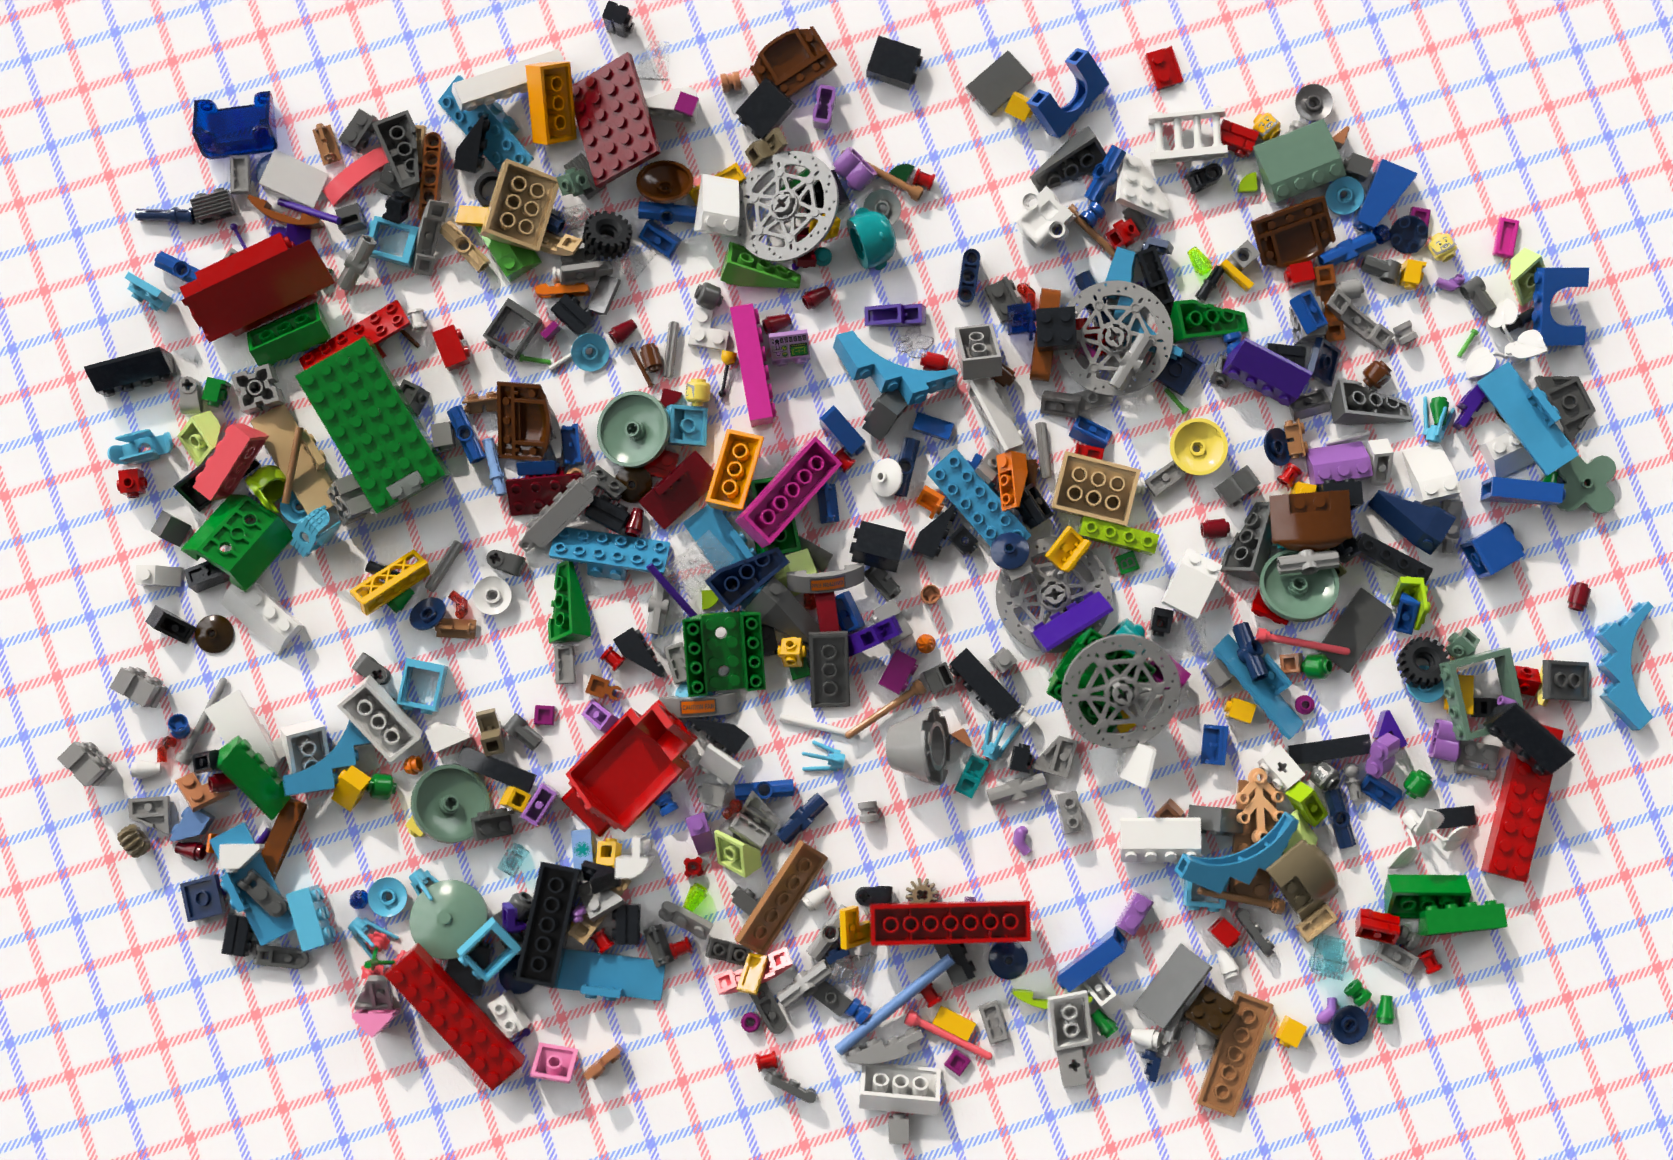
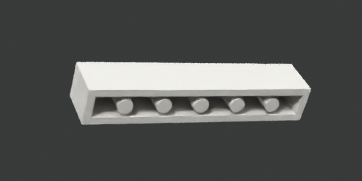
M558 48L453 83L452 93L460 111H472L477 106L483 104L490 105L495 100L501 98L508 99L513 94L519 92H528L525 65L544 62H565L560 49Z

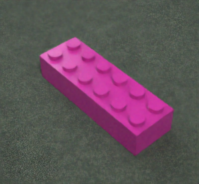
M753 303L730 307L751 427L774 423L773 418L777 416L775 404L770 403V399H773L772 387L766 381L770 380L768 365L763 364V362L767 361L765 347H760V343L764 342L761 327L757 328V324H760L758 308L754 309Z
M816 436L800 448L738 516L735 522L761 548L770 545L842 463Z

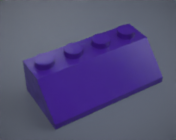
M1248 338L1243 339L1227 355L1222 373L1229 378L1235 379L1287 407L1299 398L1313 374L1312 371Z
M1090 591L1082 596L1084 600L1077 604L1074 601L1066 606L1067 611L1061 614L1058 611L1049 617L1051 621L1046 624L1042 621L1033 627L1034 631L1030 634L1042 653H1045L1114 611L1113 607L1099 591L1096 593Z

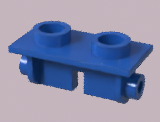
M825 483L817 492L821 524L840 522L835 484Z

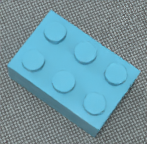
M319 885L285 894L302 952L335 941V929L333 926H330L328 919L330 918V912L328 907L324 905L323 899L325 896L323 889L319 888Z

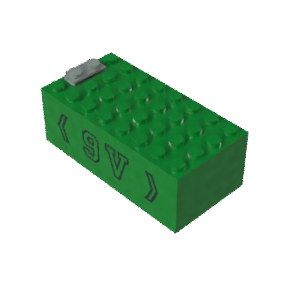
M363 337L295 375L376 514L385 513L451 475L371 339Z

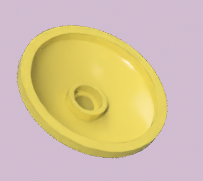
M1193 418L1183 422L1175 429L1170 440V454L1174 463L1182 471L1190 475L1203 476L1216 471L1223 464L1228 453V442L1223 430L1216 423L1204 418ZM1193 447H1199V452H1195Z

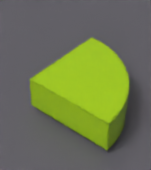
M1256 172L1246 175L1241 180L1237 193H1253L1258 191Z
M701 590L702 610L710 609L719 599L712 590Z

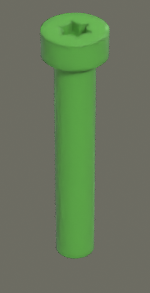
M1476 329L1470 331L1471 334L1457 354L1458 357H1462L1475 335H1478L1479 332Z
M520 354V362L529 361L551 365V360Z
M1169 388L1164 390L1182 410V414L1189 410L1187 407H1184Z

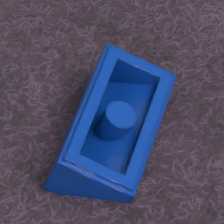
M654 220L647 221L638 238L667 258L673 255L682 242L679 237Z
M1311 290L1301 293L1289 301L1306 334H1310L1328 325Z
M918 412L912 430L948 442L954 423Z
M1079 415L1069 433V437L1085 445L1105 449L1113 431Z
M554 460L516 463L519 476L555 474L559 463Z
M846 591L835 596L838 620L842 631L850 633L865 626V622L851 592Z
M1402 592L1393 630L1412 635L1420 602L1407 593Z
M1367 773L1360 783L1361 792L1390 811L1402 798V790L1383 777L1377 779Z

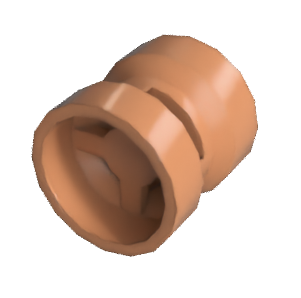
M739 71L729 75L726 73L720 74L723 93H727L732 89L736 91L742 90Z
M932 584L926 585L920 593L922 602L927 605L935 604L940 598L938 587Z

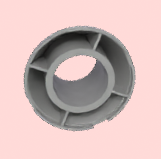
M937 706L929 707L892 725L888 729L886 736V756L890 767L934 786L944 783L948 774V770H945L946 761H950L948 724L945 716L940 715L939 711L941 709Z

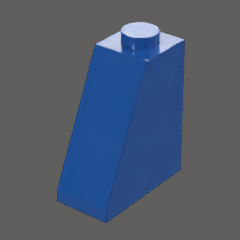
M834 405L819 418L820 426L845 449L851 458L854 455H860L865 450L864 445L866 441Z

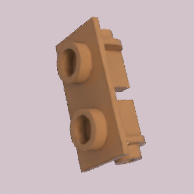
M323 123L316 124V128L312 131L323 165L342 160L331 124L326 126Z
M497 391L487 392L484 396H478V394L467 395V398H464L462 404L467 403V405H464L465 413H483V405L486 406V412L497 411Z
M1299 418L1296 419V423H1293V420L1285 421L1286 439L1294 438V441L1287 442L1289 456H1291V459H1298L1299 455L1302 454V458H1305L1306 453H1308L1307 441L1303 442L1302 434H1305L1303 422L1300 423Z
M443 618L435 626V631H437L436 637L475 639L477 620Z

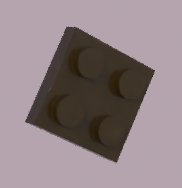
M1205 985L1184 1014V1019L1218 1040L1239 1010V1005Z

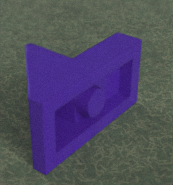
M287 224L286 227L272 226L271 236L280 232L285 237L288 236L295 245L309 239L311 240L312 230Z
M1390 710L1381 711L1373 738H1379L1388 732L1400 739V748L1408 745Z

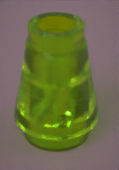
M1197 246L1187 252L1195 272L1199 273L1200 276L1212 270V261Z
M694 883L689 888L683 907L693 912L707 897L706 893L708 890L701 884Z

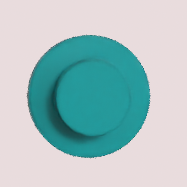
M825 247L815 250L816 264L818 266L829 265L832 261L831 251Z

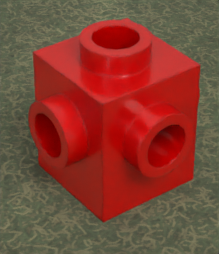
M1131 218L1125 222L1121 219L1114 223V228L1105 234L1114 250L1123 245L1126 248L1136 242L1134 238L1141 235Z
M138 468L118 470L119 480H117V489L120 491V494L127 496V498H139V494H146L145 488L148 487L146 477H144L143 470Z
M1515 665L1520 693L1535 696L1541 684L1539 670Z

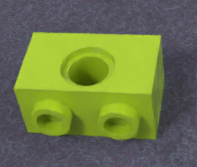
M1300 780L1285 793L1294 809H1297L1305 821L1313 827H1316L1329 815L1315 790Z

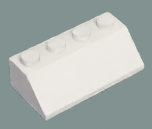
M989 377L969 382L967 391L999 453L1002 454L1010 450L1014 451L1022 447L1024 444L1023 440H1025L1024 436L1014 426L1016 421L1012 413L1008 414L1005 408L1007 404L1003 396L999 397L996 391L998 387L994 379L990 380Z
M1558 421V422L1556 423V425L1559 427V429H1560V430L1562 431V433L1564 434V432H1563V427H1562L1560 421ZM1512 431L1478 446L1493 477L1503 478L1535 462Z
M256 582L247 592L231 584L221 602L229 612L277 655L282 652L304 627L299 620Z
M371 675L355 686L337 704V707L390 763L417 742L423 733Z
M1200 818L1120 819L1121 862H1179L1183 853L1201 857Z
M887 1063L862 1064L858 1108L937 1116L940 1104L941 1068Z

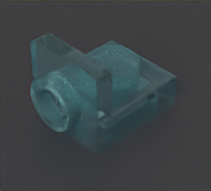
M513 842L506 850L497 868L514 878L530 852L522 845Z

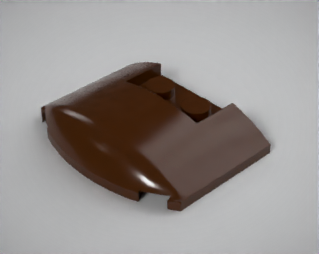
M809 26L810 29L796 28L774 38L758 53V58L754 66L751 64L750 70L759 84L765 78L770 79L790 98L819 78L825 77L837 66V63L814 26Z
M1325 196L1304 200L1302 203L1268 215H1262L1250 222L1257 249L1261 253L1259 256L1263 266L1271 265L1283 268L1291 264L1310 261L1322 254L1330 242L1334 243L1336 241Z
M497 381L498 458L542 461L549 446L552 421L549 402L541 384Z
M1349 490L1269 496L1272 543H1277L1286 549L1294 551L1310 549L1321 551L1336 547L1345 540L1352 538Z

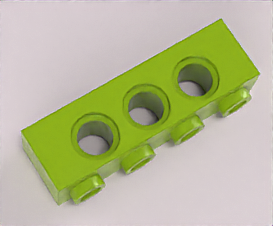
M1087 516L1081 518L1078 528V534L1084 539L1150 556L1155 554L1159 534Z

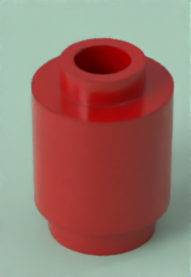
M929 351L926 352V355L922 354L920 365L923 366L922 370L925 371L947 370L949 358H946L945 355Z

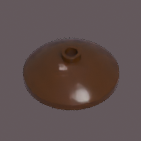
M661 160L652 162L639 171L636 178V186L644 198L655 203L669 204L680 201L688 196L693 189L694 179L691 171L683 164L675 161Z

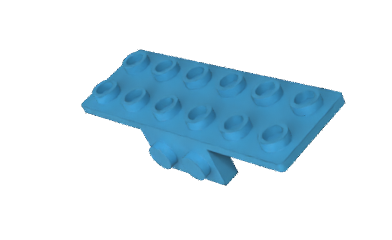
M457 75L438 100L439 105L466 135L482 115L489 114L490 128L488 132L486 131L485 137L488 140L486 150L483 151V155L498 172H500L502 163L506 159L528 166L534 158L513 135L517 133L519 128L515 124L514 119L503 111V107L499 103L483 104L477 106L472 111H460L452 93L453 83L464 80L461 75Z
M1510 362L1505 363L1477 382V385L1546 476L1579 455L1556 425L1561 419L1558 409L1551 405L1544 391L1538 387L1531 391Z
M957 449L951 451L928 472V476L948 499L956 505V508L990 547L999 535L1008 532L1017 533L1023 536L1026 541L1031 537V533L1011 510L1002 511L1000 492L994 488L996 486L995 483L992 481L987 484L974 472L975 469ZM1008 546L1006 548V550L1011 551L1013 549L1012 546Z
M707 505L683 522L716 571L758 555L753 547L750 549L745 544L748 541L742 532L737 533L719 509H714ZM763 586L740 604L743 609H745Z
M565 527L552 540L549 558L586 563L587 575L626 581L627 570L650 573L646 568L650 563H653L663 575L670 550V542Z
M1227 634L1213 648L1216 657L1237 678L1242 688L1248 691L1253 697L1254 702L1264 710L1268 719L1273 721L1279 728L1280 733L1290 740L1303 725V721L1280 695L1281 692L1292 685L1291 680L1267 653L1262 658L1269 673L1268 677L1257 682L1252 681L1246 664L1237 655L1238 644Z
M245 822L210 839V844L218 860L220 844H256ZM260 852L245 868H240L238 872L234 873L225 872V875L220 878L223 890L228 892L231 898L229 900L231 907L237 910L238 913L244 911L259 944L263 946L294 930L295 926L289 909L283 916L272 917L237 884L241 878L244 879L248 875L247 872L252 868L281 895ZM254 880L250 883L253 888L258 884Z
M565 949L559 982L556 988L581 991L580 994H585V998L591 999L603 996L605 997L604 1000L616 1001L617 998L620 999L621 996L660 1001L666 964L656 968L653 959Z

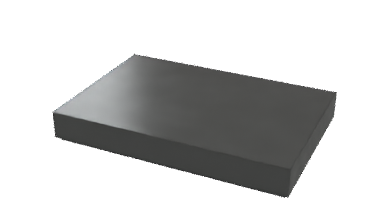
M1007 50L966 86V90L991 116L1010 100L1015 91L1019 92L1031 82L1033 76Z
M1542 660L1543 699L1589 701V662Z

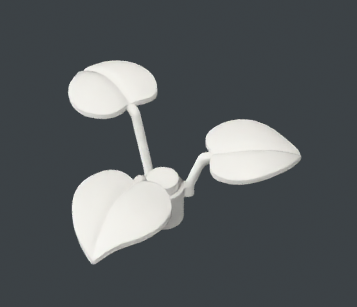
M1506 299L1501 301L1488 315V324L1494 329L1502 327L1510 341L1505 347V354L1495 351L1490 352L1487 347L1474 351L1466 363L1465 373L1468 379L1490 373L1495 368L1497 362L1494 356L1503 357L1505 360L1509 358L1513 363L1519 364L1527 358L1548 352L1542 335L1536 330L1525 331L1518 337V341L1513 340L1506 328V325L1514 324L1518 318V308L1512 300Z
M1424 809L1423 816L1420 818L1414 810L1408 811L1402 817V821L1408 827L1406 832L1410 836L1412 845L1403 848L1387 868H1403L1412 863L1417 857L1419 850L1416 848L1417 845L1413 832L1416 836H1424L1431 832L1441 841L1445 842L1442 846L1444 851H1453L1465 842L1470 829L1466 826L1459 827L1452 831L1448 838H1444L1434 831L1444 821V816L1440 812Z

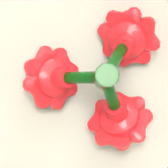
M374 932V934L368 935V938L375 946L371 947L369 945V949L373 950V956L371 960L366 961L361 967L362 979L367 980L369 975H384L383 965H393L406 953L405 950H402L393 960L379 961L377 953L381 952L382 949L386 950L390 943V939L387 938L386 934Z

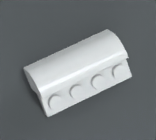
M647 835L632 837V854H623L615 858V878H633L650 868L655 855L647 854L651 849V840L647 839Z

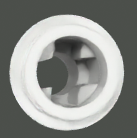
M143 760L131 763L132 778L137 777V779L162 773L161 763Z
M823 885L805 894L801 900L809 912L816 911L828 896L831 895V892L826 885Z
M1228 949L1216 952L1220 973L1224 976V979L1238 975L1239 967L1228 952Z
M1132 1029L1131 1041L1151 1049L1159 1048L1161 1032H1157L1156 1029Z

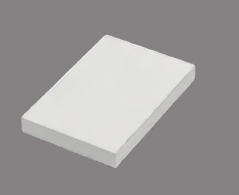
M274 149L259 185L314 209L329 174Z

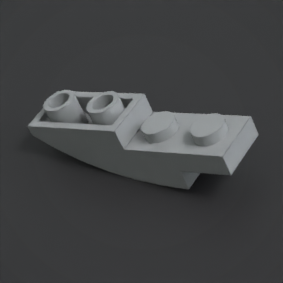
M912 1027L905 1031L906 1035L900 1038L894 1036L887 1040L888 1044L884 1045L882 1038L877 1040L875 1037L868 1040L866 1046L862 1048L857 1046L850 1049L846 1059L848 1062L857 1064H875L892 1061L910 1054L907 1046L924 1038V1035L920 1028Z

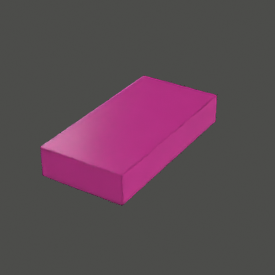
M1499 218L1492 255L1509 259L1513 258L1519 220Z

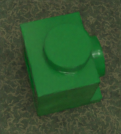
M207 377L202 399L208 402V406L219 408V405H223V401L227 399V387L231 388L232 384L225 380Z

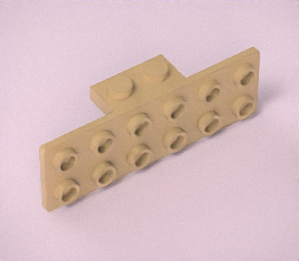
M283 404L251 419L250 423L254 429L269 435L264 446L277 467L287 476L296 426H299L286 405ZM305 429L303 430L292 491L308 515L323 505L326 506L325 510L334 506L327 494L328 489L332 487L333 481L324 468L326 456L322 450H318L316 447L314 436L308 434Z

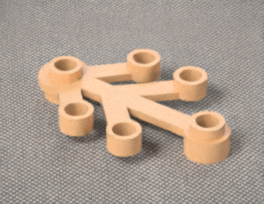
M1254 768L1250 771L1248 775L1249 783L1235 797L1237 803L1246 804L1249 801V794L1253 790L1255 791L1254 798L1237 815V821L1240 824H1247L1250 822V815L1256 809L1257 829L1253 831L1251 836L1254 843L1261 839V834L1265 836L1268 833L1265 830L1264 809L1272 816L1275 822L1279 821L1277 814L1279 813L1282 816L1284 813L1283 811H1278L1263 796L1264 789L1275 803H1281L1285 798L1282 791H1276L1267 782V774L1261 768ZM1258 774L1260 775V781L1257 780ZM1277 793L1279 794V800L1276 799ZM1241 795L1244 796L1243 802L1240 799ZM1243 814L1245 815V821L1242 820Z

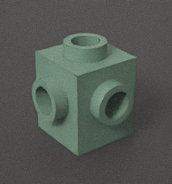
M576 167L565 170L564 175L556 177L562 196L573 194V197L584 194V189L590 188L588 176L584 169L576 170Z
M1465 627L1458 634L1454 632L1449 636L1445 649L1450 656L1456 659L1470 656L1476 652L1475 649L1480 639Z

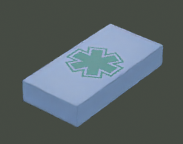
M591 829L572 830L574 868L582 869L581 864L585 860L594 862Z

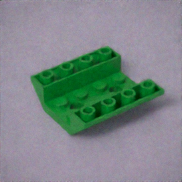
M230 494L181 548V551L196 561L200 557L204 558L227 573L230 577V583L247 592L292 541L293 537L292 531L278 515L267 510L247 495ZM247 518H254L256 522L254 524H247L245 520ZM227 545L231 547V550L222 552L220 548Z
M730 611L699 614L682 619L688 697L706 696L708 692L743 688L746 691L766 690L760 612ZM720 627L726 629V634L723 637L715 635L716 630ZM721 666L729 668V672L726 675L718 673V669Z
M1090 628L1076 638L1054 670L1046 693L1062 703V684L1069 665L1085 647L1105 636ZM1115 650L1106 653L1105 657L1107 660L1133 658L1134 654L1128 650ZM1092 662L1083 672L1078 689L1086 688L1097 668L1095 662ZM1144 662L1145 667L1152 676L1156 668ZM1128 664L1112 665L1119 674L1128 666ZM1134 665L1127 676L1133 677L1137 665ZM1107 667L1104 669L1108 679L1114 676ZM1141 670L1137 682L1147 683L1149 679L1144 671ZM1099 673L1092 687L1105 684L1101 673ZM1128 683V685H1129L1130 688L1132 689L1133 684H1132V683H1130V684ZM1118 687L1119 693L1125 696L1123 690ZM1104 690L1093 692L1090 695L1103 696ZM1110 693L1109 699H1110V700H1112V699L1114 700V698L1112 697V695H1111V693ZM1079 701L1078 705L1082 715L1097 723L1098 718L1087 701ZM1092 701L1098 712L1102 713L1105 702ZM1109 706L1105 718L1110 716L1115 709L1114 707ZM1119 712L1113 720L1122 719L1121 713ZM1109 725L1107 731L1112 733L1117 725Z

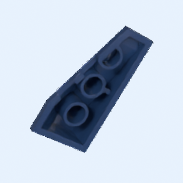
M1380 490L1376 492L1367 504L1409 542L1429 555H1432L1442 543L1456 519L1455 516L1440 507L1422 505L1421 502L1416 500L1411 502L1402 499L1401 496Z
M776 547L720 568L707 578L705 582L726 609L732 611L790 562L781 550Z

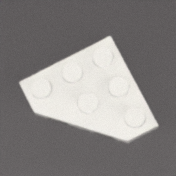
M1126 152L1119 166L1115 202L1165 222L1168 219L1169 213L1168 200L1142 160Z

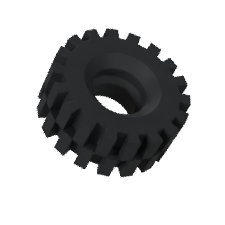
M599 211L595 212V216L591 214L585 222L582 236L583 243H585L584 247L586 249L589 248L591 254L596 253L598 258L600 255L604 256L603 259L607 260L608 257H611L612 260L616 259V256L620 258L623 256V253H627L633 234L631 224L628 225L629 221L627 219L622 220V215L615 216V212L611 211V214H607V211H603V214H600ZM602 235H609L613 238H605Z
M1418 637L1416 640L1412 639L1398 654L1399 657L1396 662L1399 664L1397 670L1402 671L1400 674L1401 678L1406 677L1407 680L1405 682L1407 684L1412 682V687L1417 688L1420 685V689H1425L1427 686L1431 688L1437 685L1442 680L1439 664L1451 661L1450 658H1446L1449 653L1448 651H1443V644L1438 646V641L1434 639L1431 642L1430 637H1426L1424 640L1422 637ZM1418 657L1425 658L1430 664L1429 669L1423 670L1418 667L1416 659Z

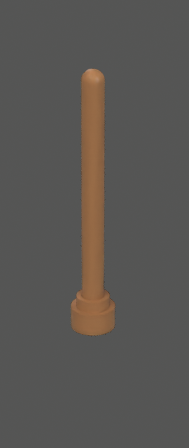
M867 162L877 172V176L908 192V195L914 201H919L925 188L919 185L911 186Z
M1072 203L1068 209L1076 216L1074 221L1113 258L1116 250L1079 216L1078 208Z
M919 679L915 680L908 691L845 733V737L851 739L914 695L921 696L926 693V688Z
M1204 887L1197 889L1199 895L1268 908L1274 914L1281 915L1285 911L1286 904L1284 899L1274 898L1265 900L1224 891L1219 894Z

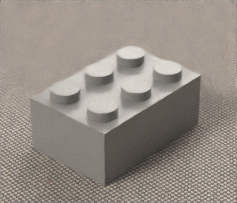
M993 323L956 327L955 347L963 380L1002 376V356Z

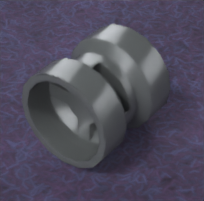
M1401 925L1400 935L1396 943L1404 945L1405 949L1412 952L1419 944L1421 935L1411 932L1407 926Z

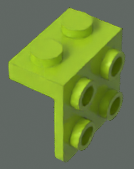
M1400 577L1390 599L1391 605H1399L1402 592L1418 600L1420 606L1414 630H1420L1431 608L1430 602H1427L1428 587L1424 584V578Z

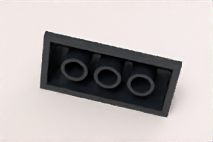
M160 346L84 366V370L95 391L104 397L116 395L115 392L133 391L134 387L152 386L153 382L157 381L167 382L172 380V377L177 376L172 354Z
M1516 702L1495 707L1483 723V726L1488 729L1487 731L1492 736L1501 740L1504 747L1517 754V758L1527 763L1537 775H1551L1575 756L1568 747Z

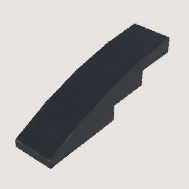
M1153 246L1136 254L1147 290L1161 301L1170 317L1175 300L1169 288V280L1156 247Z
M1370 734L1289 745L1288 749L1289 755L1296 764L1370 754L1371 740Z
M464 745L456 761L458 765L527 793H530L537 776L495 757H485L484 753Z

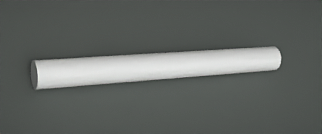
M781 714L780 717L781 722L845 736V733L850 730Z

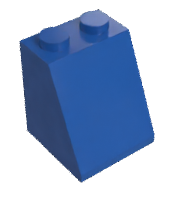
M1507 522L1500 523L1460 545L1478 579L1491 576L1525 556L1522 544L1516 540L1513 535L1514 530Z

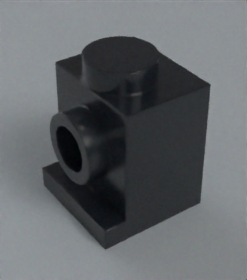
M399 191L392 192V196L386 200V212L382 214V218L397 224L408 219L411 197Z
M963 524L948 538L963 556L966 553L971 555L978 548L976 545L978 540ZM966 537L969 540L968 544H963L961 539Z
M1158 607L1152 608L1148 631H1152V635L1158 637L1170 634L1174 611ZM1157 620H1161L1163 622V625L1161 627L1157 626Z
M1019 743L1018 746H1013L1008 769L1029 773L1030 770L1026 769L1027 765L1030 766L1033 754H1030V745Z

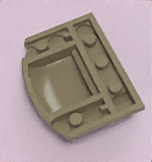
M1301 839L1266 869L1301 921L1338 893V877L1332 861L1323 850L1315 844H1307L1306 840Z

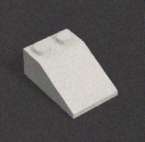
M683 86L682 88H674L646 98L651 119L696 124L698 104L693 117L674 111V107L681 91L698 97L697 91L692 87Z
M701 174L694 231L728 238L736 237L739 224V181Z
M1440 443L1402 451L1416 501L1426 505L1455 498L1461 493L1456 473Z
M1187 548L1178 561L1161 603L1197 620L1218 578L1222 565Z
M319 719L280 728L290 774L300 772L315 765L329 754L325 725Z
M1147 741L1142 744L1138 743L1137 746L1121 748L1120 752L1123 753L1122 759L1118 760L1116 765L1119 777L1148 789L1157 754L1156 748Z
M710 743L699 761V764L702 765L700 769L708 775L711 772L717 776L716 780L724 786L727 784L731 786L744 768L743 764Z
M1087 990L1049 997L1047 999L1048 1032L1054 1051L1093 1044Z

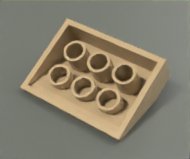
M506 159L502 163L480 235L501 243L539 252L559 189L556 177Z
M1065 451L1050 509L1074 516H1087L1127 526L1141 469Z

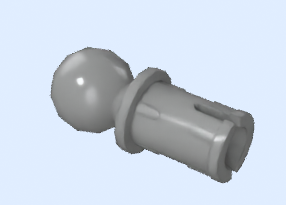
M1348 763L1344 767V774L1349 777V781H1345V783H1348L1350 800L1363 799L1360 787L1361 779L1357 780L1359 767L1354 763Z

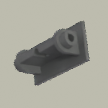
M597 465L588 474L590 475L592 472L598 473L600 480L596 487L600 490L603 489L604 493L611 497V500L618 502L622 497L621 494L627 487Z
M870 567L864 572V576L887 602L894 599L901 592L900 586L892 577L888 580L885 578L888 575L885 570Z
M662 924L652 925L648 929L643 930L656 968L675 961Z

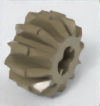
M135 824L125 826L117 834V840L120 842L123 850L133 858L143 856L150 849L148 837Z
M917 878L918 885L911 881L913 889L906 887V891L912 894L905 895V898H913L909 903L938 901V898L932 895L939 892L938 890L931 891L935 887V883L927 886L929 883L928 878L924 880V884H922L921 878ZM918 890H926L927 893L925 895L927 897L925 899H923L922 897L918 899Z

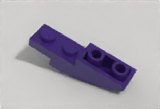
M1477 384L1456 405L1462 410L1452 425L1457 430L1464 427L1467 428L1473 421L1471 417L1475 411L1478 412L1484 403L1489 402V399Z
M895 615L848 635L849 657L902 634L903 631Z

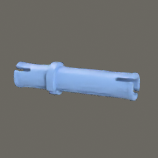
M494 438L483 439L482 444L490 472L489 479L492 480L495 496L507 494L503 478L505 475L500 467Z

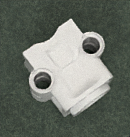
M1047 186L1038 195L1031 192L1025 194L1022 199L1024 209L1013 219L1017 223L1014 227L1034 248L1039 246L1042 249L1053 238L1058 241L1067 239L1069 236L1067 226L1076 216L1066 206L1059 203L1058 197ZM1032 199H1036V205L1029 207V202ZM1063 227L1062 233L1055 235L1056 228Z

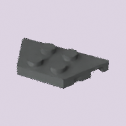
M1539 375L1535 377L1534 380L1539 389L1546 393L1548 401L1558 409L1561 417L1559 421L1563 427L1564 435L1569 442H1572L1577 433L1585 426L1587 420L1596 411L1579 376L1548 377Z

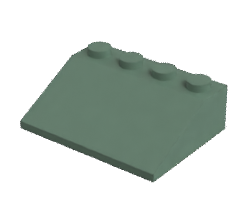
M1324 119L1252 146L1267 199L1274 203L1346 176L1341 155Z

